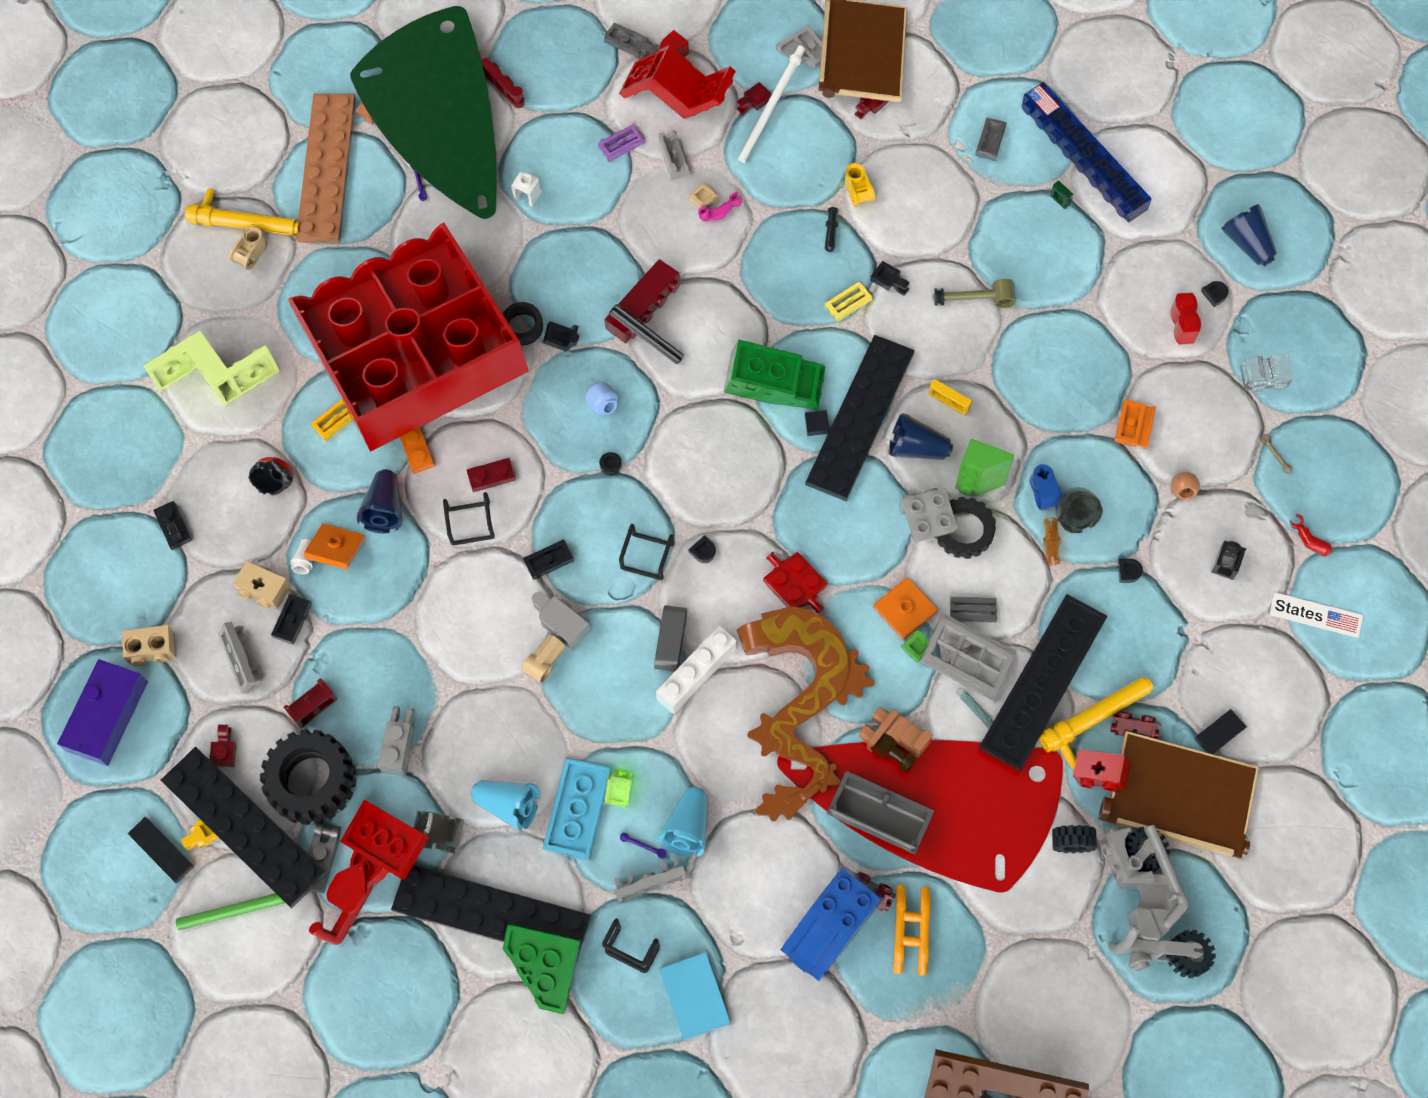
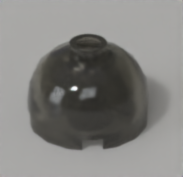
M1074 487L1061 494L1057 500L1055 512L1064 530L1070 533H1082V529L1087 527L1091 529L1101 519L1103 508L1100 500L1092 491L1083 487Z

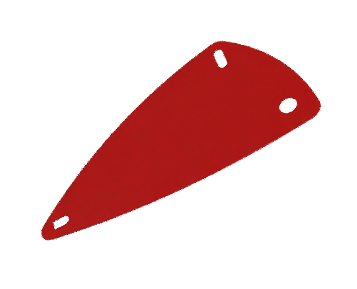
M931 740L910 770L905 773L899 769L900 763L890 757H878L874 752L866 749V742L811 747L822 754L829 765L836 764L837 768L833 773L840 779V782L845 772L848 771L934 810L916 854H912L839 820L840 822L874 844L915 865L950 879L998 893L1010 890L1036 858L1052 826L1061 793L1063 760L1056 751L1046 752L1044 748L1034 747L1019 773L980 751L978 748L981 742ZM898 745V746L896 747V748L899 749L905 756L909 753L907 750H905L904 748H902L900 745ZM781 756L778 757V768L797 787L804 789L813 779V771L810 766H807L804 770L791 769V760ZM1040 766L1044 769L1045 778L1041 782H1035L1029 777V770L1032 767ZM827 786L825 793H821L819 790L810 799L825 811H828L839 786ZM997 855H1003L1005 858V878L1002 881L997 880L995 877V857Z

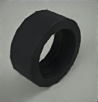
M517 302L510 305L503 312V316L509 325L510 321L518 315H529L534 318L535 325L530 331L525 333L514 332L519 339L520 345L534 343L543 332V320L539 309L527 302Z

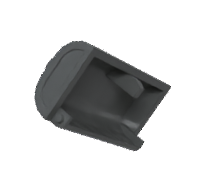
M846 771L826 814L912 854H916L934 810Z

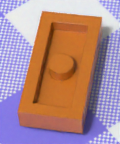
M420 427L400 437L413 474L435 467Z

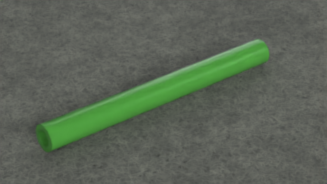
M275 893L176 918V926L178 930L285 904V902Z

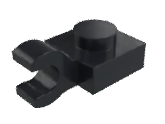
M884 261L880 263L871 275L870 281L888 291L891 287H894L903 296L909 291L908 285L910 283L900 278L901 271Z

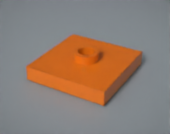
M322 523L306 548L304 558L347 570L364 543L365 535Z
M908 577L873 604V608L902 640L938 612V609Z

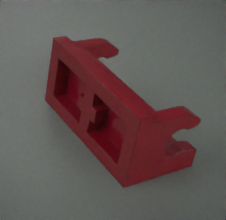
M321 678L317 680L318 683L290 706L286 704L283 707L300 729L338 700Z

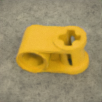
M858 163L850 164L846 168L844 182L852 205L856 207L858 203L868 200L871 202L875 201L873 187L868 180L863 166Z

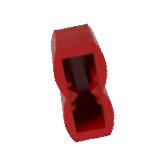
M1193 292L1177 293L1170 310L1171 319L1175 324L1174 338L1179 345L1194 344L1201 329V320L1196 312L1198 303Z

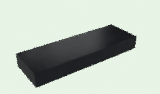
M146 816L127 833L176 884L194 867Z

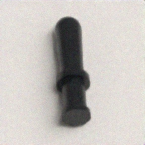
M836 207L828 208L829 214L825 224L827 232L824 246L827 252H833L835 249L836 228L838 227V222L836 221L838 208Z

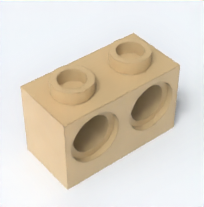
M169 625L122 631L123 658L129 664L141 666L145 662L154 661L162 663L167 662L168 659L176 658L175 634ZM165 641L163 647L156 649L160 642ZM137 645H142L139 651L133 652Z

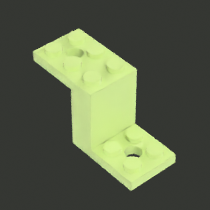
M201 331L189 335L186 340L178 345L171 346L165 353L150 359L143 366L159 391H162L198 368L224 406L280 371L266 345L255 349L249 356L234 362L227 369Z

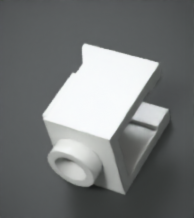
M520 172L511 185L514 199L519 200L524 192L528 194V203L531 207L534 206L543 191L540 189L538 178L526 172Z

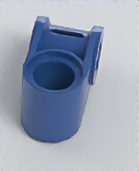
M1045 464L1036 466L1029 481L1038 509L1041 511L1063 505L1062 492L1057 484L1052 468Z

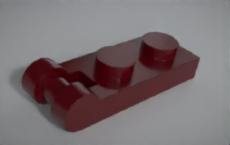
M487 57L481 60L485 77L515 108H522L525 105L523 89L520 86H514L510 77L504 76L495 62L492 63Z

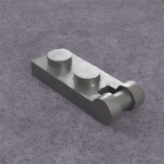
M316 823L314 836L308 855L327 874L310 891L323 894L325 892L341 835V827H326L323 823ZM323 836L330 837L329 843L322 842Z

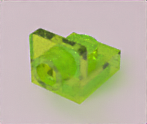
M624 769L611 771L608 775L604 804L628 807L634 775L629 774V771Z

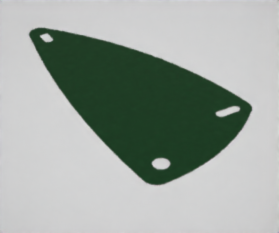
M452 6L418 18L387 36L357 63L350 73V78L374 123L402 158L426 181L449 199L479 218L488 219L496 212L497 193L496 154L491 106L480 53L467 11L461 6ZM445 21H451L454 24V29L449 33H444L440 29L441 24ZM378 67L382 68L381 74L365 78L360 76L362 71ZM479 196H485L486 208L479 209L477 201Z

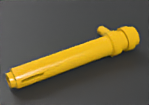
M211 188L207 189L202 204L193 203L192 205H187L185 210L187 222L193 225H200L202 223L208 227L216 225L247 229L255 226L261 232L295 236L301 223L297 219L217 209L211 206L215 195V190Z
M1140 677L1066 721L1061 720L1054 724V728L1044 730L1039 738L1042 747L1046 752H1055L1060 749L1071 769H1074L1076 757L1068 744L1074 741L1076 736L1150 694L1151 690L1154 689L1151 680L1148 677Z

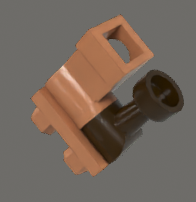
M879 707L872 716V720L878 723L880 727L875 730L866 724L859 732V737L867 743L866 749L874 752L878 757L892 758L900 763L899 769L907 773L916 759L920 757L930 744L933 735L926 730L923 732L906 718L898 715L899 713L894 709L888 712ZM898 745H900L902 748H904L905 750H907L909 753L905 756V755H904L899 749H897L896 747H897Z

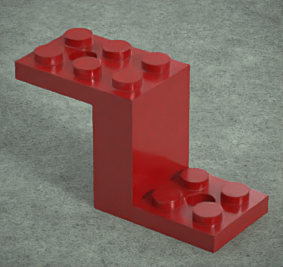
M669 45L635 61L619 94L623 98H627L632 95L635 96L643 90H650L685 119L695 116L700 112L708 111L715 106H720L725 100L724 95L727 89L733 83L736 71L729 66L705 76Z

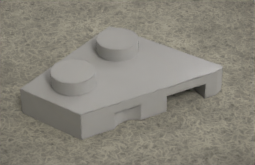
M809 25L776 44V50L789 57L795 53L799 45L803 46L805 51L801 57V62L813 68L820 66L822 41Z

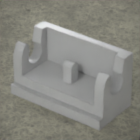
M673 130L672 136L666 138L664 132L658 133L659 146L671 180L691 175L677 132Z

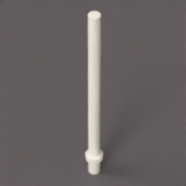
M799 45L795 53L791 54L787 68L738 157L740 162H746L796 66L800 65L801 57L805 51L803 46Z

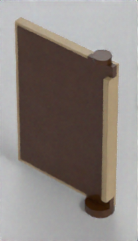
M825 0L818 92H821L826 98H832L837 94L901 102L907 7L857 0Z
M1128 731L1124 733L1120 755H1125L1130 762L1125 790L1117 789L1116 792H1112L1111 798L1103 797L1098 815L1099 820L1124 828L1130 827L1132 830L1139 829L1140 827L1145 829L1148 826L1155 825L1156 829L1160 831L1158 833L1159 836L1164 835L1165 839L1237 859H1241L1242 854H1248L1250 841L1245 840L1259 767Z

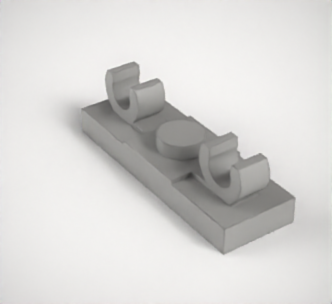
M231 621L223 624L218 635L242 694L249 692L253 685H259L264 678L263 676L255 677L253 673L258 672V665L249 667L248 652L242 646L246 643L248 637H239L237 635L242 633L244 627L236 626L234 628Z
M674 856L672 857L674 863L672 868L665 867L664 862L660 861V867L664 873H646L636 883H633L630 873H627L628 882L624 885L619 883L618 877H615L614 882L618 889L614 891L618 903L687 879L684 867H679L678 860Z

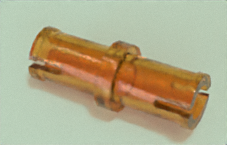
M1050 518L1044 520L1045 537L1043 538V545L1046 552L1045 563L1048 565H1052V556H1054V565L1060 563L1059 545L1061 544V538L1058 533L1059 521L1057 518H1052L1051 527Z

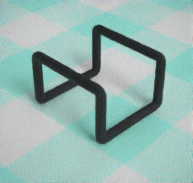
M487 492L483 493L484 502L450 507L447 499H443L447 536L451 545H461L495 538L489 508L490 499ZM485 506L490 535L454 541L451 533L449 512Z
M630 524L619 556L620 568L624 571L663 580V568L670 546L675 545L674 535L670 534L668 541L636 533L635 525ZM631 535L666 545L658 569L659 575L624 565L623 559Z
M614 919L602 942L605 953L642 973H647L660 949L659 940L657 938L653 940L643 961H640L612 947L621 930L619 919Z

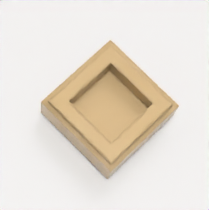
M703 183L689 195V200L698 208L702 206L709 208L719 200V195Z

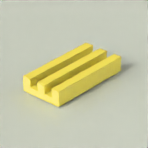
M859 281L827 301L825 308L829 309L836 322H839L870 302L872 295ZM857 290H861L859 293L848 298L847 300H845V302L841 303L837 307H833L835 304L839 303L840 301L850 296Z

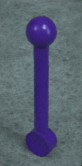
M414 170L420 192L418 195L419 200L425 201L427 194L423 191L420 175Z
M627 833L620 835L622 842L628 841L657 854V857L660 859L666 856L665 849L651 847L629 837Z

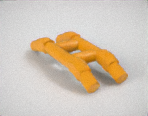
M904 885L896 887L893 973H903L904 946L919 947L917 974L927 975L930 926L929 887H922L920 889V913L906 912V887ZM905 921L920 922L919 937L905 936Z

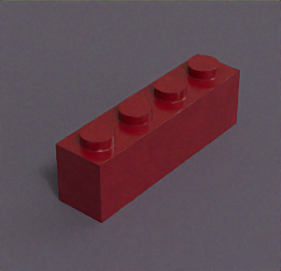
M658 259L618 305L643 324L648 323L655 310L661 308L665 304L667 297L678 290L680 286L679 272L661 259ZM610 314L604 319L606 330L624 343H627L630 338L636 337L634 332Z

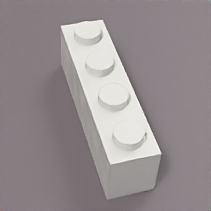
M718 626L656 691L657 700L672 714H675L737 649L736 639L722 627Z

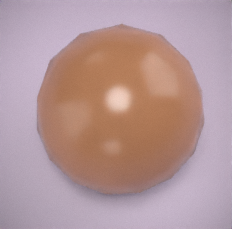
M1180 472L1173 477L1171 490L1175 497L1187 500L1193 498L1199 492L1200 482L1195 474Z

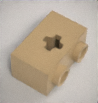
M248 561L244 563L233 582L239 596L247 600L251 597L257 600L259 605L267 609L270 606L278 609L291 587L286 578Z

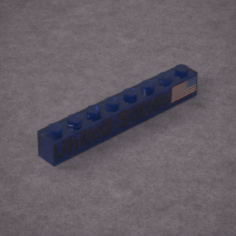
M1044 82L1024 94L1021 107L1025 114L1032 117L1037 127L1041 130L1043 129L1050 141L1056 144L1062 150L1063 155L1075 164L1076 169L1088 178L1091 186L1099 190L1104 200L1116 209L1120 217L1129 223L1148 210L1152 198Z

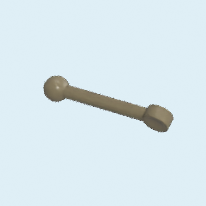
M1263 434L1260 442L1268 446L1283 466V471L1290 473L1292 467L1285 463L1270 443V437L1267 434Z

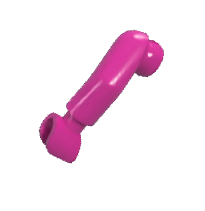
M737 191L732 192L729 200L718 208L700 207L698 210L699 218L704 222L723 219L732 210L733 206L738 207L742 204L741 195L738 197Z

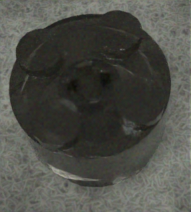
M417 811L413 828L429 837L423 848L432 849V846L436 845L435 849L455 854V850L459 848L464 820L456 818V820L450 819L449 816L438 813Z

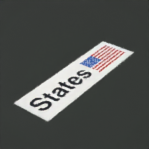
M1276 592L1273 594L1269 614L1356 638L1360 636L1363 615Z

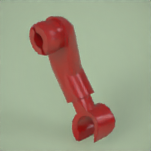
M1296 514V517L1301 522L1294 524L1290 520V525L1293 529L1298 530V535L1305 547L1324 557L1328 556V554L1330 555L1332 552L1331 544L1313 536L1310 530L1304 526L1302 515Z

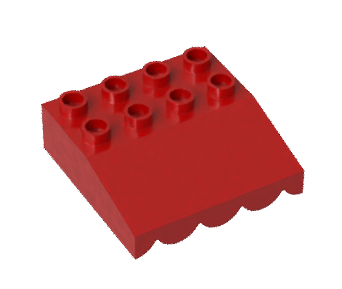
M444 222L433 230L428 240L423 238L409 239L397 246L389 259L374 257L362 262L354 270L350 278L337 276L323 281L314 290L312 297L294 296L288 298L297 320L370 452L529 372L519 339Z

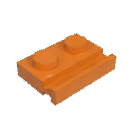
M1124 399L1114 442L1147 449L1156 406L1149 407L1143 403Z

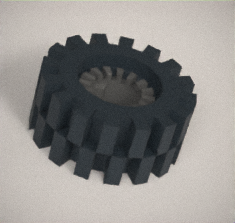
M1064 825L1053 828V850L1063 853L1095 851L1097 849L1096 828L1086 825Z

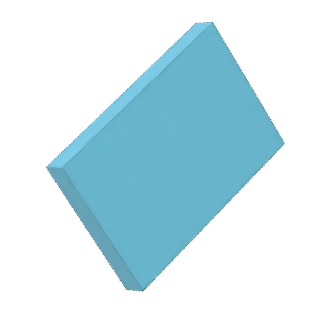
M706 952L660 969L684 1041L731 1024Z

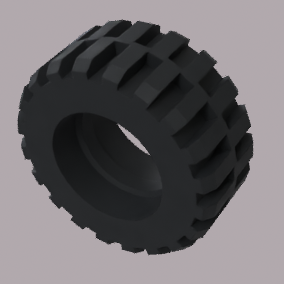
M308 729L300 731L299 735H296L295 732L287 734L288 739L284 741L280 738L275 742L278 746L274 750L270 748L266 753L269 756L268 761L263 760L261 768L264 770V773H260V781L263 784L261 789L267 797V801L281 816H285L294 823L299 821L302 825H309L310 821H314L315 824L323 823L324 817L329 819L335 817L334 812L337 809L342 811L346 807L344 801L346 799L351 800L353 796L351 788L356 787V779L354 777L356 769L349 753L330 734L324 735L319 730H314L311 733ZM306 759H323L329 766V776L325 785L318 792L309 796L300 797L292 794L288 788V780L294 767Z

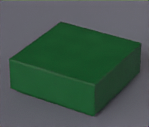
M1058 180L1053 184L1050 197L1063 209H1066L1071 205L1073 193Z

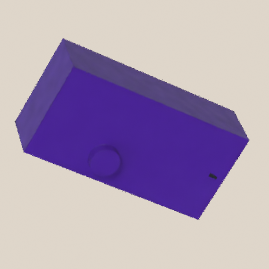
M98 659L57 745L66 752L108 766L148 681L138 672Z

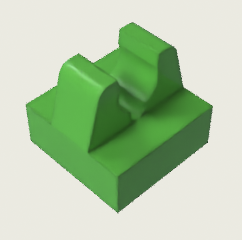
M915 630L900 647L916 663H919L929 640L919 630Z

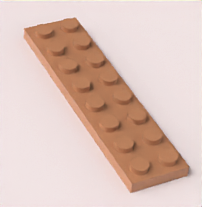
M313 93L298 216L300 224L298 226V233H296L297 242L340 243L356 102L354 94Z

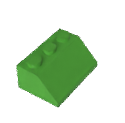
M971 439L961 462L955 489L967 496H979L1004 486L1015 454Z

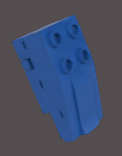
M841 867L780 950L791 959L793 965L800 971L809 973L817 981H820L885 897L848 867Z

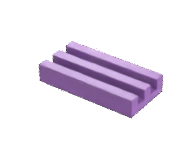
M634 124L599 142L598 148L602 150L603 155L610 162L644 144V138ZM634 133L633 135L624 139V137H626L627 135ZM617 141L616 144H614V145H612V146L606 148L607 146H609V145H611V144H613L614 142Z

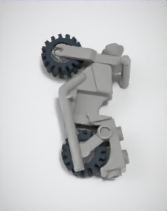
M1155 825L1148 826L1145 829L1144 827L1135 829L1127 837L1126 835L1131 831L1130 827L1122 830L1119 827L1108 830L1106 836L1099 843L1101 845V852L1106 857L1110 866L1112 877L1116 880L1119 889L1136 890L1141 894L1139 905L1128 914L1130 929L1126 937L1120 943L1110 942L1108 949L1116 954L1131 955L1128 967L1135 968L1136 971L1148 968L1150 966L1149 962L1153 960L1168 962L1169 966L1174 965L1176 968L1173 971L1175 973L1180 971L1181 977H1186L1187 975L1188 978L1201 976L1213 966L1214 961L1212 960L1216 958V954L1211 953L1215 950L1214 945H1208L1211 942L1209 938L1203 939L1204 933L1197 934V930H1185L1170 941H1159L1188 908V900L1168 857L1170 850L1166 848L1169 846V843L1163 842L1166 837L1164 835L1159 836L1158 833L1160 831L1156 829Z

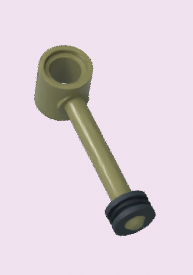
M1011 279L995 281L992 284L993 290L944 292L943 288L941 290L938 289V291L937 288H934V294L932 295L935 306L938 304L940 306V303L943 306L944 301L993 299L994 305L998 308H1009L1016 304L1014 281Z

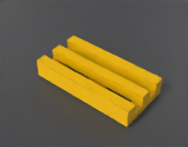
M936 379L930 384L929 395L967 416L972 405L971 399Z
M342 400L310 424L325 442L352 421L346 408L333 416L344 407ZM330 417H332L329 422H327V423H326L325 425H323L321 428L319 427L321 424H323L325 421H327Z

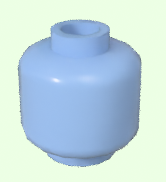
M601 382L592 385L588 389L586 402L596 414L607 415L616 409L618 395L607 383Z

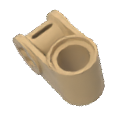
M255 226L247 228L237 243L231 248L228 255L229 260L242 264L247 270L252 269L267 247V241L261 230Z

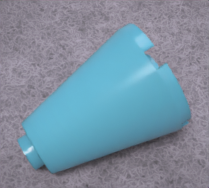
M480 780L473 785L471 797L475 804L514 829L522 831V828L527 829L535 818L538 807L534 806L535 799L540 800V790L537 785L530 783Z
M692 787L691 789H686L658 835V842L660 843L662 840L664 842L663 847L666 850L681 856H689V853H696L695 857L704 853L708 796L704 793V790Z

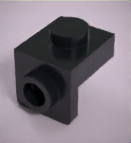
M550 321L546 327L543 343L567 352L578 343L579 334L577 332L579 326L573 325L571 328Z

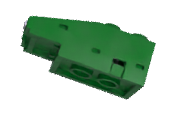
M738 339L731 351L724 393L764 403L817 410L820 397L822 396V383L824 382L826 367L823 364L804 360L802 355Z

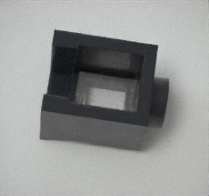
M1224 540L1211 572L1234 580L1239 572L1247 548L1241 547L1237 542H1227Z

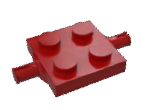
M774 552L766 557L774 566V569L763 578V582L786 607L794 606L801 608L810 605L817 614L824 610L825 607L816 598L820 592L827 588L828 583L799 552L783 561Z

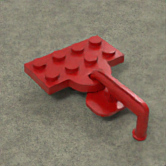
M363 800L340 840L341 843L354 850L350 859V867L335 875L326 893L328 902L341 909L342 913L331 931L323 928L320 922H315L309 927V933L331 944H340L371 893L373 885L383 880L389 872L405 880L429 837L370 802Z

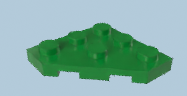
M508 924L503 950L514 964L521 980L535 998L534 1001L539 1009L564 1014L581 940Z

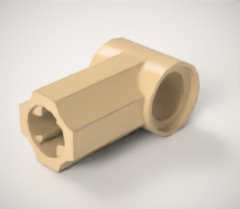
M549 635L535 654L532 653L527 657L521 670L539 683L544 682L552 670V665L566 648L565 645L555 636Z

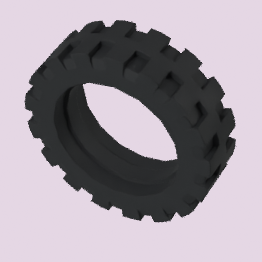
M959 497L957 500L951 499L949 502L953 515L966 512L978 517L984 527L983 535L976 542L966 544L957 542L949 534L935 537L938 540L937 543L940 547L944 548L947 554L951 553L956 558L961 556L964 559H970L974 555L977 557L983 551L985 552L993 541L996 531L995 517H992V511L990 508L987 509L985 507V503L982 501L979 503L975 498L965 499V497Z

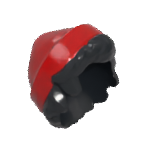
M265 457L253 465L248 478L252 486L263 495L268 493L273 496L286 490L292 484L294 472L286 461L276 457Z

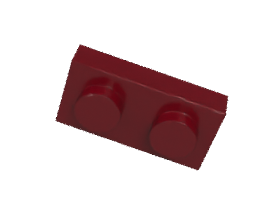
M510 458L466 469L473 492L516 481Z

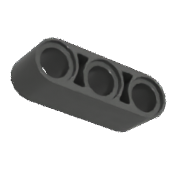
M664 605L654 669L675 672L679 668L687 608Z

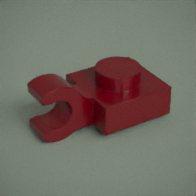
M758 82L744 92V97L737 101L739 106L736 109L742 115L752 107L757 111L768 103L772 94Z
M860 97V103L855 107L858 111L854 115L861 120L869 111L876 114L889 101Z
M218 724V742H211L209 760L217 767H234L237 744L230 742L231 727Z

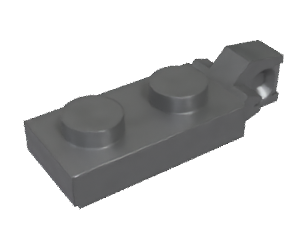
M616 23L612 24L603 37L604 43L638 58H643L659 50L658 47L653 46L648 37Z

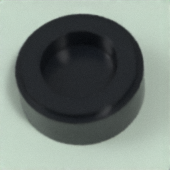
M613 452L605 453L599 461L600 469L609 476L618 474L622 468L620 456Z

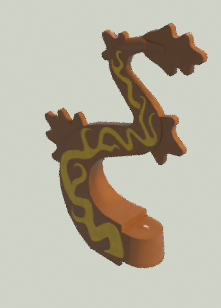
M794 606L761 613V620L747 623L736 630L746 655L767 652L770 657L787 652L799 653L809 659L815 671L814 680L806 690L783 707L774 718L762 713L760 715L761 725L747 734L749 739L761 745V756L765 757L775 752L785 759L810 766L813 771V779L804 789L776 785L774 787L775 794L764 793L762 795L763 803L756 808L755 813L758 816H768L772 822H775L780 815H784L788 821L791 820L794 814L805 805L806 801L819 790L821 793H825L827 786H839L841 783L840 779L833 773L837 768L836 764L829 765L822 754L797 739L794 735V730L826 709L834 700L841 706H845L848 693L857 698H862L863 692L861 689L863 687H873L875 684L872 679L865 675L869 671V665L856 664L855 661L859 654L858 650L847 651L840 633L825 617L811 610Z

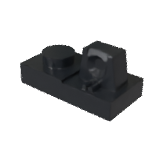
M174 500L153 510L171 550L193 541Z

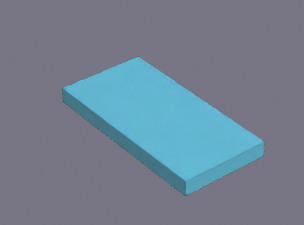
M571 758L565 759L542 848L544 851L590 860L612 767Z

